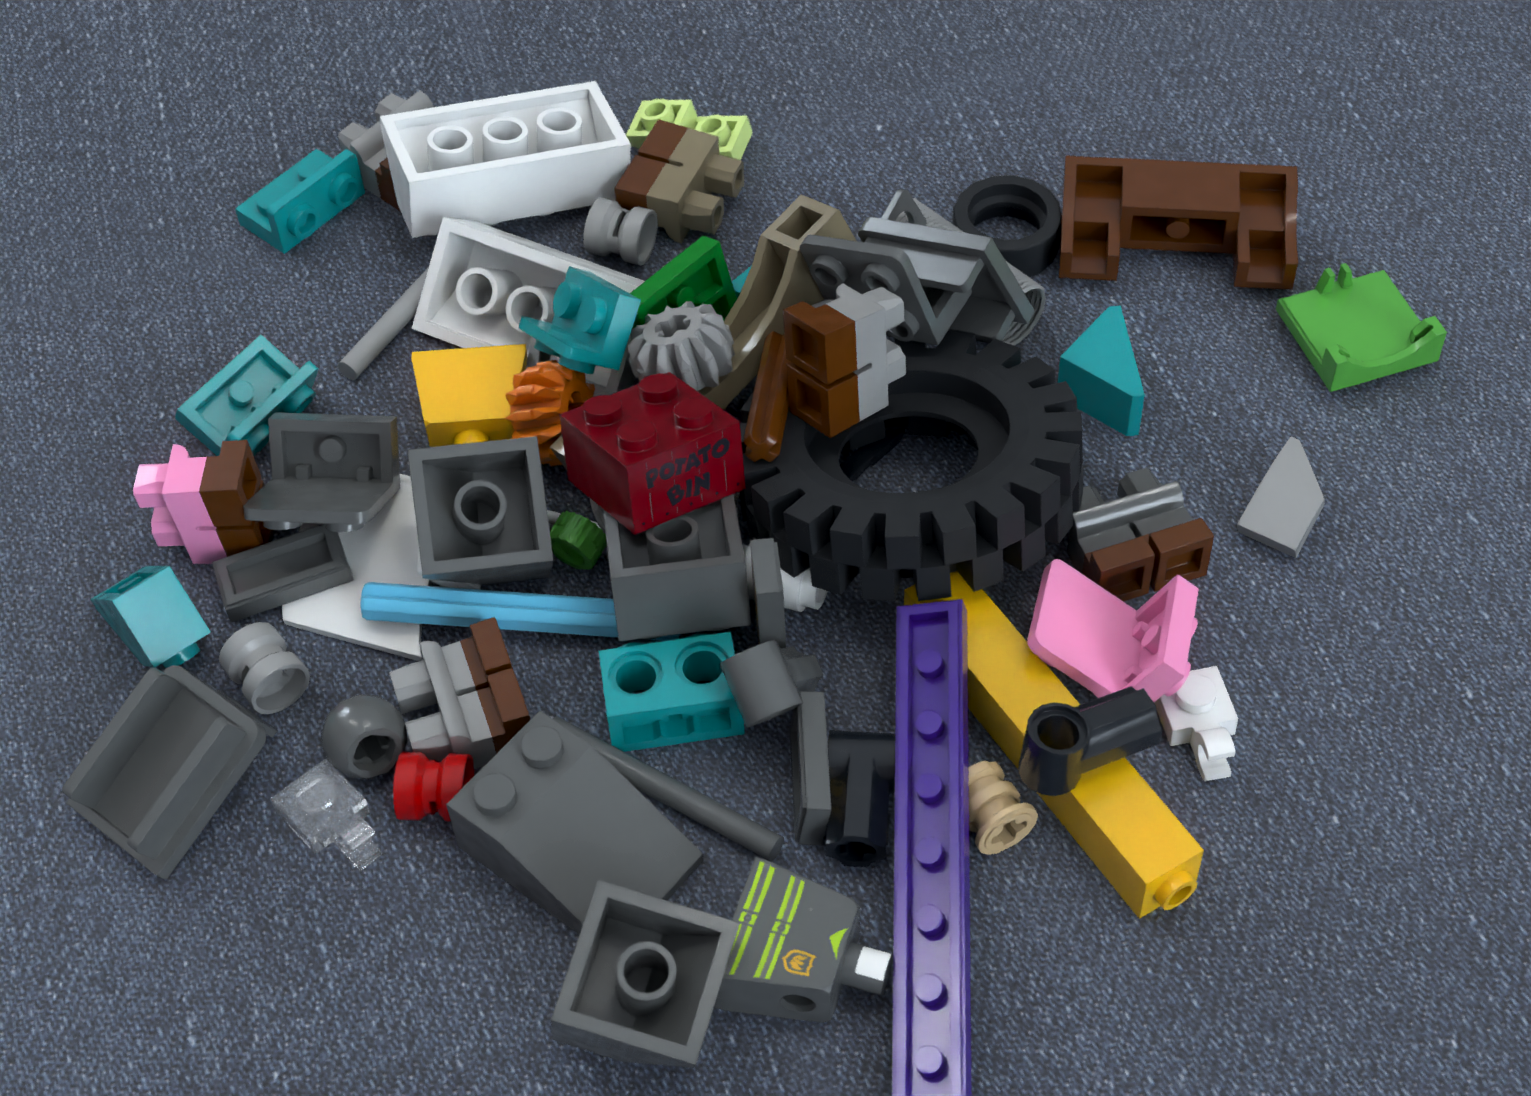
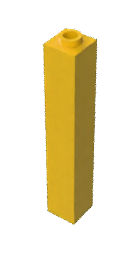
M958 571L950 573L951 597L918 601L915 584L905 589L904 606L958 599L963 600L967 609L968 709L1018 769L1026 726L1032 712L1044 704L1054 702L1068 704L1072 707L1079 706L1080 703L1046 663L1031 651L1024 637L985 591L980 589L974 592ZM1125 757L1081 774L1076 787L1066 794L1049 796L1037 792L1139 919L1160 906L1164 910H1170L1179 906L1197 888V878L1204 849Z

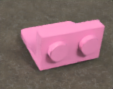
M1054 559L1043 570L1027 643L1031 651L1043 662L1057 668L1090 690L1097 698L1132 686L1135 690L1144 688L1152 701L1155 702L1162 695L1171 696L1182 687L1190 673L1191 664L1188 662L1191 638L1198 623L1194 616L1199 588L1177 574L1136 611L1064 561Z

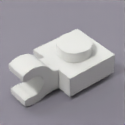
M1217 666L1191 670L1186 681L1175 694L1171 696L1162 695L1154 702L1170 746L1190 743L1199 773L1204 781L1231 777V769L1226 758L1235 756V747L1231 735H1234L1236 732L1237 714Z

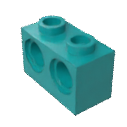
M731 632L711 635L696 633L683 639L648 644L633 642L618 648L598 651L612 746L627 752L745 734L744 720L720 667L721 662L735 655ZM700 681H712L706 684H697ZM637 690H645V692H642V693H637V694H632V693H631V692L637 691Z

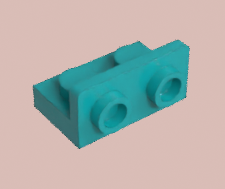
M315 149L236 207L235 211L239 224L285 254L365 193L357 155L346 149L336 157L331 158L322 151Z
M569 266L565 281L558 286L554 295V317L552 323L522 316L518 328L536 339L535 349L559 357L558 363L566 368L586 374H593L596 365L619 371L641 299L590 271Z

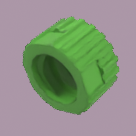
M561 512L550 529L553 554L562 562L576 569H592L607 546L606 534L603 533V530L588 518L575 512Z

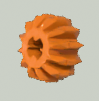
M556 360L538 362L537 366L527 367L524 372L513 376L514 390L505 393L506 400L511 406L510 415L505 419L512 423L513 434L511 439L537 436L541 464L549 463L550 466L562 465L550 449V446L562 435L559 414L580 407L586 400L592 398L595 385L586 383L585 373L566 368Z

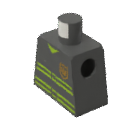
M755 857L732 918L733 921L740 924L717 996L715 1008L730 1012L824 1023L833 1018L843 986L882 996L889 980L893 953L858 944L860 936V905L846 895L768 860Z

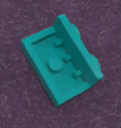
M259 335L177 409L175 419L216 456L220 454L222 441L247 440L253 456H255L270 441L268 418L276 412L302 413L316 396V392L312 387L319 368L309 360L299 369L264 336Z

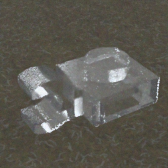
M326 758L270 798L276 814L315 854L333 842L360 872L383 855L381 850L371 841L376 835L364 820L370 814L366 799Z

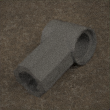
M776 640L767 641L749 648L720 663V667L746 727L765 722L803 704L800 692H815L818 681L823 677L821 667L815 655L800 653L794 646L780 648Z

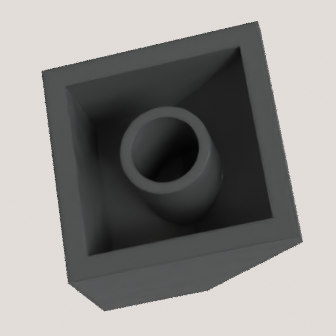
M537 436L408 449L422 577L424 579L493 585L549 578L554 560Z
M733 494L636 535L603 509L619 641L650 640L667 635L699 631H721L731 627L751 625L746 562Z
M598 880L551 1018L553 1040L622 1062L696 1068L740 923Z

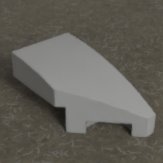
M1294 437L1289 438L1270 466L1237 524L1239 533L1294 558H1297L1325 505L1324 496L1300 440Z

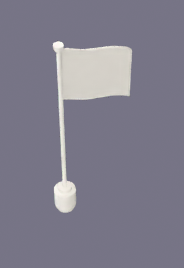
M400 474V489L370 522L365 523L364 527L357 531L338 532L354 580L282 605L283 621L286 625L409 659L422 660L419 644L421 642L422 624L366 620L362 617L360 608L362 590L368 582L420 586L432 585V581L424 579L417 573L419 544L411 478L408 475ZM547 510L548 522L554 524L561 513ZM591 521V522L595 523V524L600 528V526L598 525L597 522ZM302 523L299 532L324 523ZM742 545L746 562L749 599L754 600L750 545ZM810 568L795 578L781 569L784 608L798 612L804 611L806 607L818 610L822 606L828 591L812 586Z

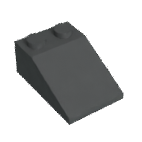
M541 710L446 804L456 842L461 850L579 935L598 880L668 901L704 861L703 853L587 741Z

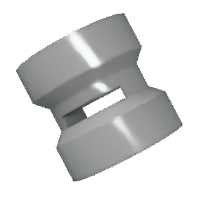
M597 198L592 204L585 222V250L590 254L603 257L611 253L619 254L624 262L640 266L644 265L648 261L656 241L658 228L657 213L652 209L639 206L627 210L621 208L617 201Z
M265 622L246 625L236 631L222 647L219 662L232 681L237 684H243V695L255 711L260 714H273L289 707L303 695L308 687L310 674L308 668L297 655L292 652H286L285 640L276 628Z

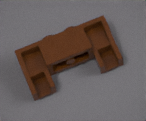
M1065 156L1059 278L1117 281L1120 248L1233 254L1234 287L1293 290L1298 267L1297 166Z

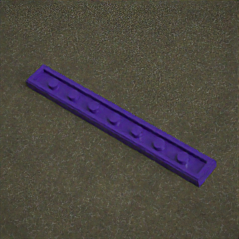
M962 599L897 606L892 1096H972L967 609Z

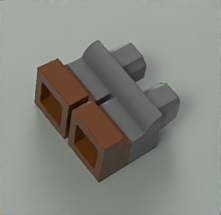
M1148 468L1127 473L1119 481L1117 492L1119 499L1104 503L1096 488L1090 485L1083 487L1080 510L1073 511V526L1069 530L1067 554L1077 571L1123 602L1148 594L1150 585L1154 592L1162 589L1177 574L1187 581L1207 575L1214 535L1202 518L1195 520L1191 518L1184 507L1183 493L1177 481L1162 485Z

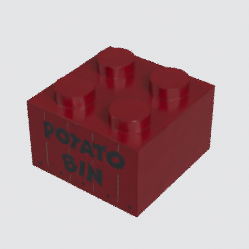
M671 372L646 376L639 384L611 395L592 397L586 400L582 406L559 414L568 481L634 535L746 488L740 421Z

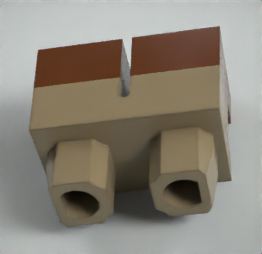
M658 119L638 150V155H635L615 186L616 201L620 204L621 208L627 210L637 206L654 210L657 213L658 226L665 228L668 236L678 243L682 244L690 229L715 235L722 223L724 199L711 194L715 192L736 198L744 185V162L720 155L718 136Z

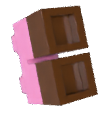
M247 440L222 441L219 456L190 458L185 447L173 444L169 463L139 465L133 494L140 508L154 507L151 527L152 535L158 547L185 546L193 564H212L216 560L272 542L274 530L265 528L263 521L244 519L243 506L265 486L264 481L261 480L260 471Z

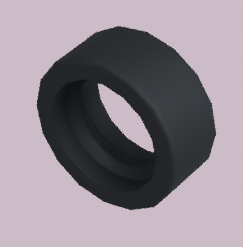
M1005 175L991 176L976 181L960 193L953 207V225L965 233L987 236L975 228L982 221L993 217H1013L1025 220L1035 226L1038 231L1021 239L1002 240L992 237L1003 258L1028 277L1040 274L1053 263L1060 245L1062 215L1060 203L1048 188L1032 179Z

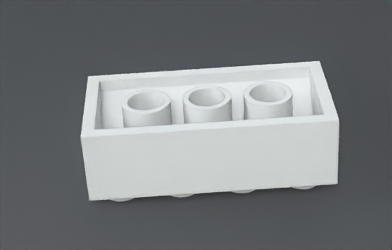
M596 81L380 116V126L397 203L412 238L438 235L443 217L477 221L490 226L503 221L531 216H546L554 212L592 206L597 198L616 201L614 188L630 164L631 144Z
M443 217L411 329L462 348L526 344L527 353L529 354L531 336L518 328L521 317L524 316L537 320L546 319V322L552 323L554 317V295L558 286L565 281L569 266L590 271L628 293H631L645 281L477 221ZM631 335L629 337L627 346L631 343ZM627 346L619 371L596 365L593 374L585 373L586 383L595 385L593 397L611 395L629 388L636 377L628 360L630 354ZM551 355L550 360L558 362L559 357Z

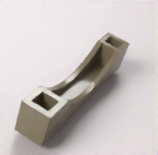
M800 195L760 235L753 264L739 297L724 320L725 325H729L734 340L732 347L735 355L731 359L733 370L727 375L718 377L719 386L715 388L704 387L698 390L700 394L723 410L758 374L767 335L773 331L781 335L784 334L783 309L801 301L812 306L824 300L815 280L810 274L808 265L799 247L807 235L856 241L839 209ZM561 435L550 446V449L567 470Z

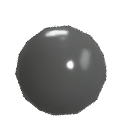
M358 694L340 701L326 716L321 732L322 747L327 761L349 778L372 779L388 773L396 765L398 756L401 752H404L408 741L406 726L401 712L391 703L377 695Z

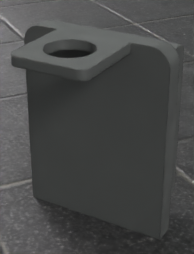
M904 189L896 191L882 218L867 217L858 231L861 241L897 247L903 250L909 256L922 286L959 293H966L970 289L972 290V294L949 330L976 334V341L991 343L994 339L1002 341L1012 322L1029 323L1035 310L992 237L926 226L925 217L909 191ZM903 211L907 215L908 223L896 221L898 215Z
M173 665L166 668L163 672L157 668H151L146 672L65 782L62 792L69 797L66 803L152 873L167 880L262 749L266 741V735L273 738L277 730L240 702L205 683L181 666Z

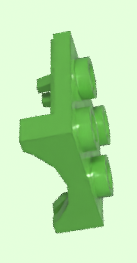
M1344 263L1340 265L1337 281L1334 282L1336 275L1331 268H1326L1315 289L1281 298L1277 301L1276 311L1330 392L1439 361L1447 334L1436 316L1425 318L1422 321L1418 319L1384 270L1352 279V271Z

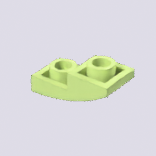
M655 99L641 102L626 136L631 146L640 149L657 120L660 119L718 136L719 154L741 160L753 131L747 116H697L692 100Z

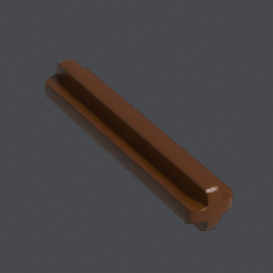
M775 331L768 334L765 338L743 439L747 446L745 455L753 462L761 458L771 462L778 457L788 413L787 364L790 361L786 359L785 334L781 335Z

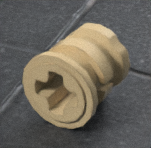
M981 761L969 767V830L977 833L975 844L979 851L986 855L997 854L1020 842L1030 833L1038 818L1033 805L1026 802L1020 803L1018 790L1012 782L1004 780L1005 774L1000 765L995 761Z

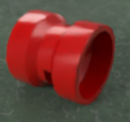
M401 752L396 763L393 785V803L396 818L398 820L421 821L427 814L434 815L435 812H438L445 821L451 822L446 804L475 776L472 755L449 753L441 762H438L437 760H430L422 752Z

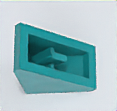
M1121 305L1109 306L1060 356L1057 383L1067 382L1077 398V409L1125 436L1139 435L1145 394Z

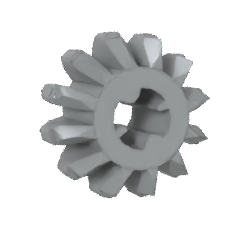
M686 301L682 306L673 309L666 305L664 312L657 315H646L645 324L636 326L631 331V343L627 346L630 354L628 360L634 376H638L639 381L652 374L671 372L698 391L704 387L715 388L719 386L718 377L727 375L733 370L731 359L735 355L732 347L734 340L729 325H725L722 315L716 314L711 304H702L695 307L692 301Z

